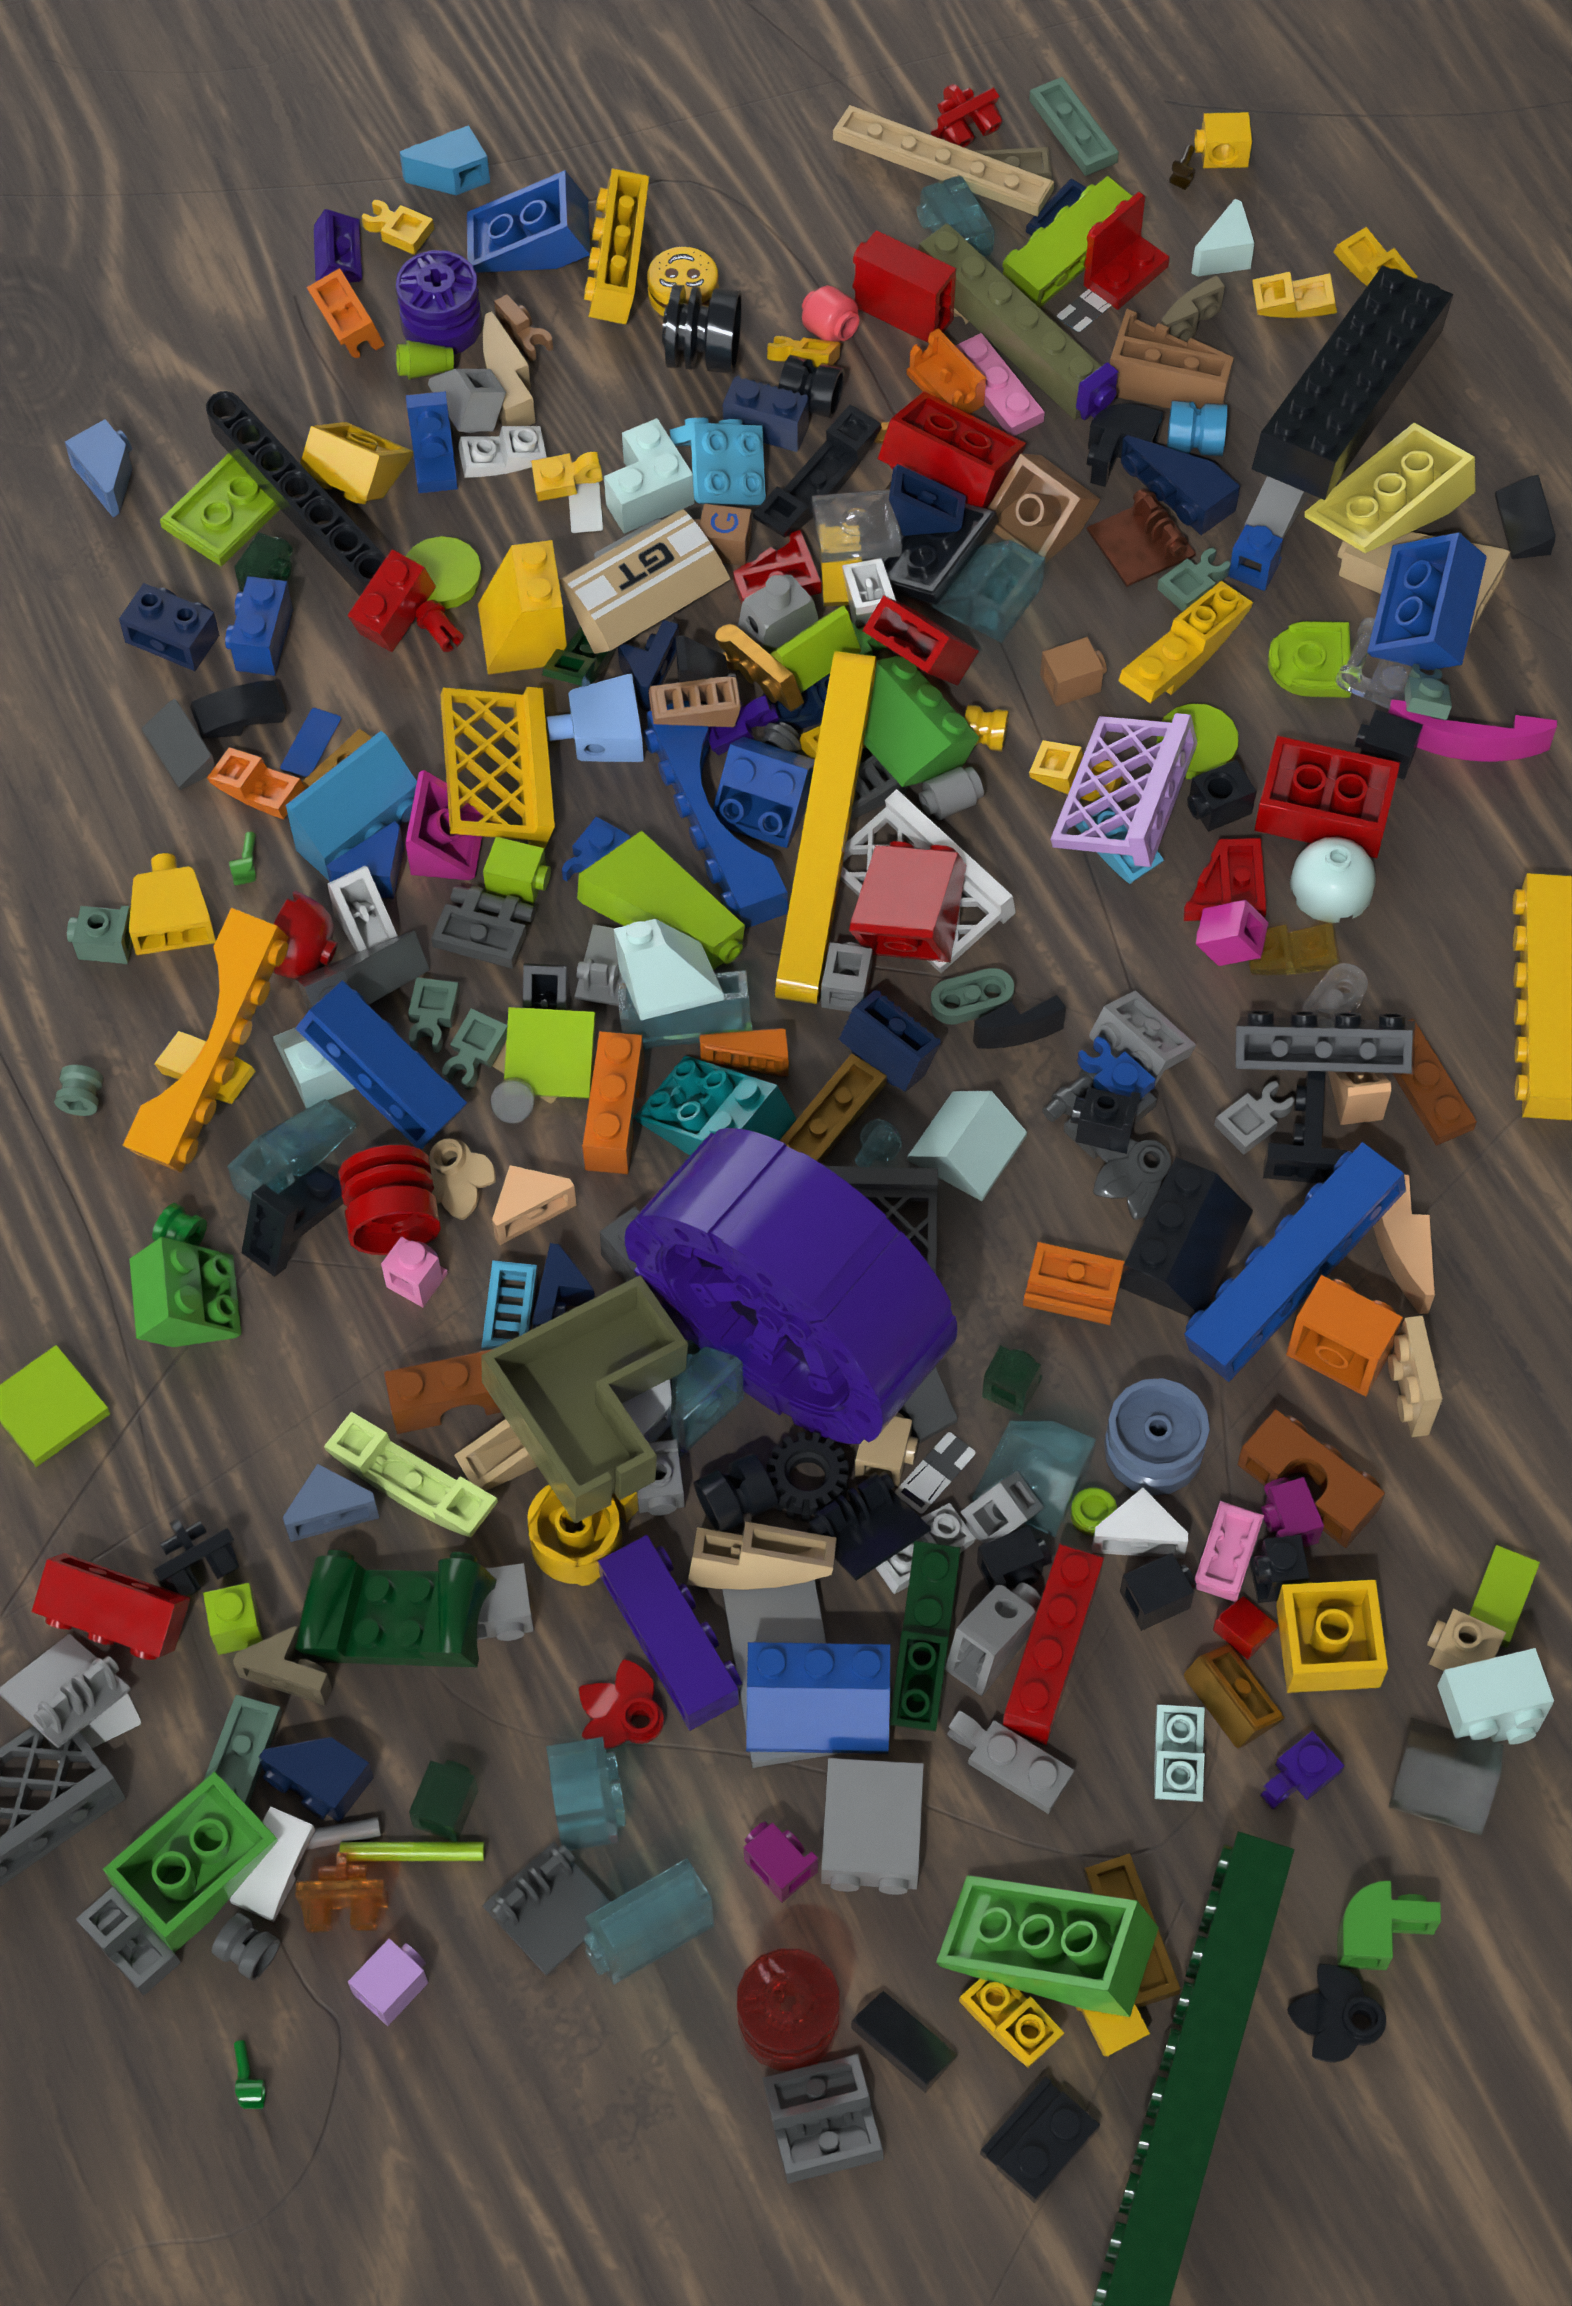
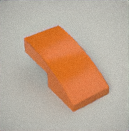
M230 747L207 777L212 785L233 798L283 820L288 814L286 804L305 790L300 778L266 767L262 757Z

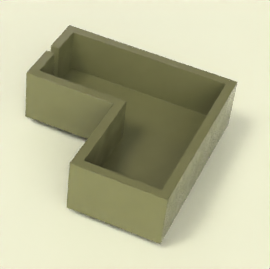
M641 1275L481 1355L482 1383L575 1524L610 1506L612 1494L615 1493L617 1498L621 1500L655 1482L657 1455L622 1403L686 1371L688 1343Z

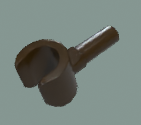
M1190 144L1186 146L1181 159L1173 162V173L1169 178V183L1183 190L1190 186L1195 175V169L1188 166L1195 150L1194 146Z

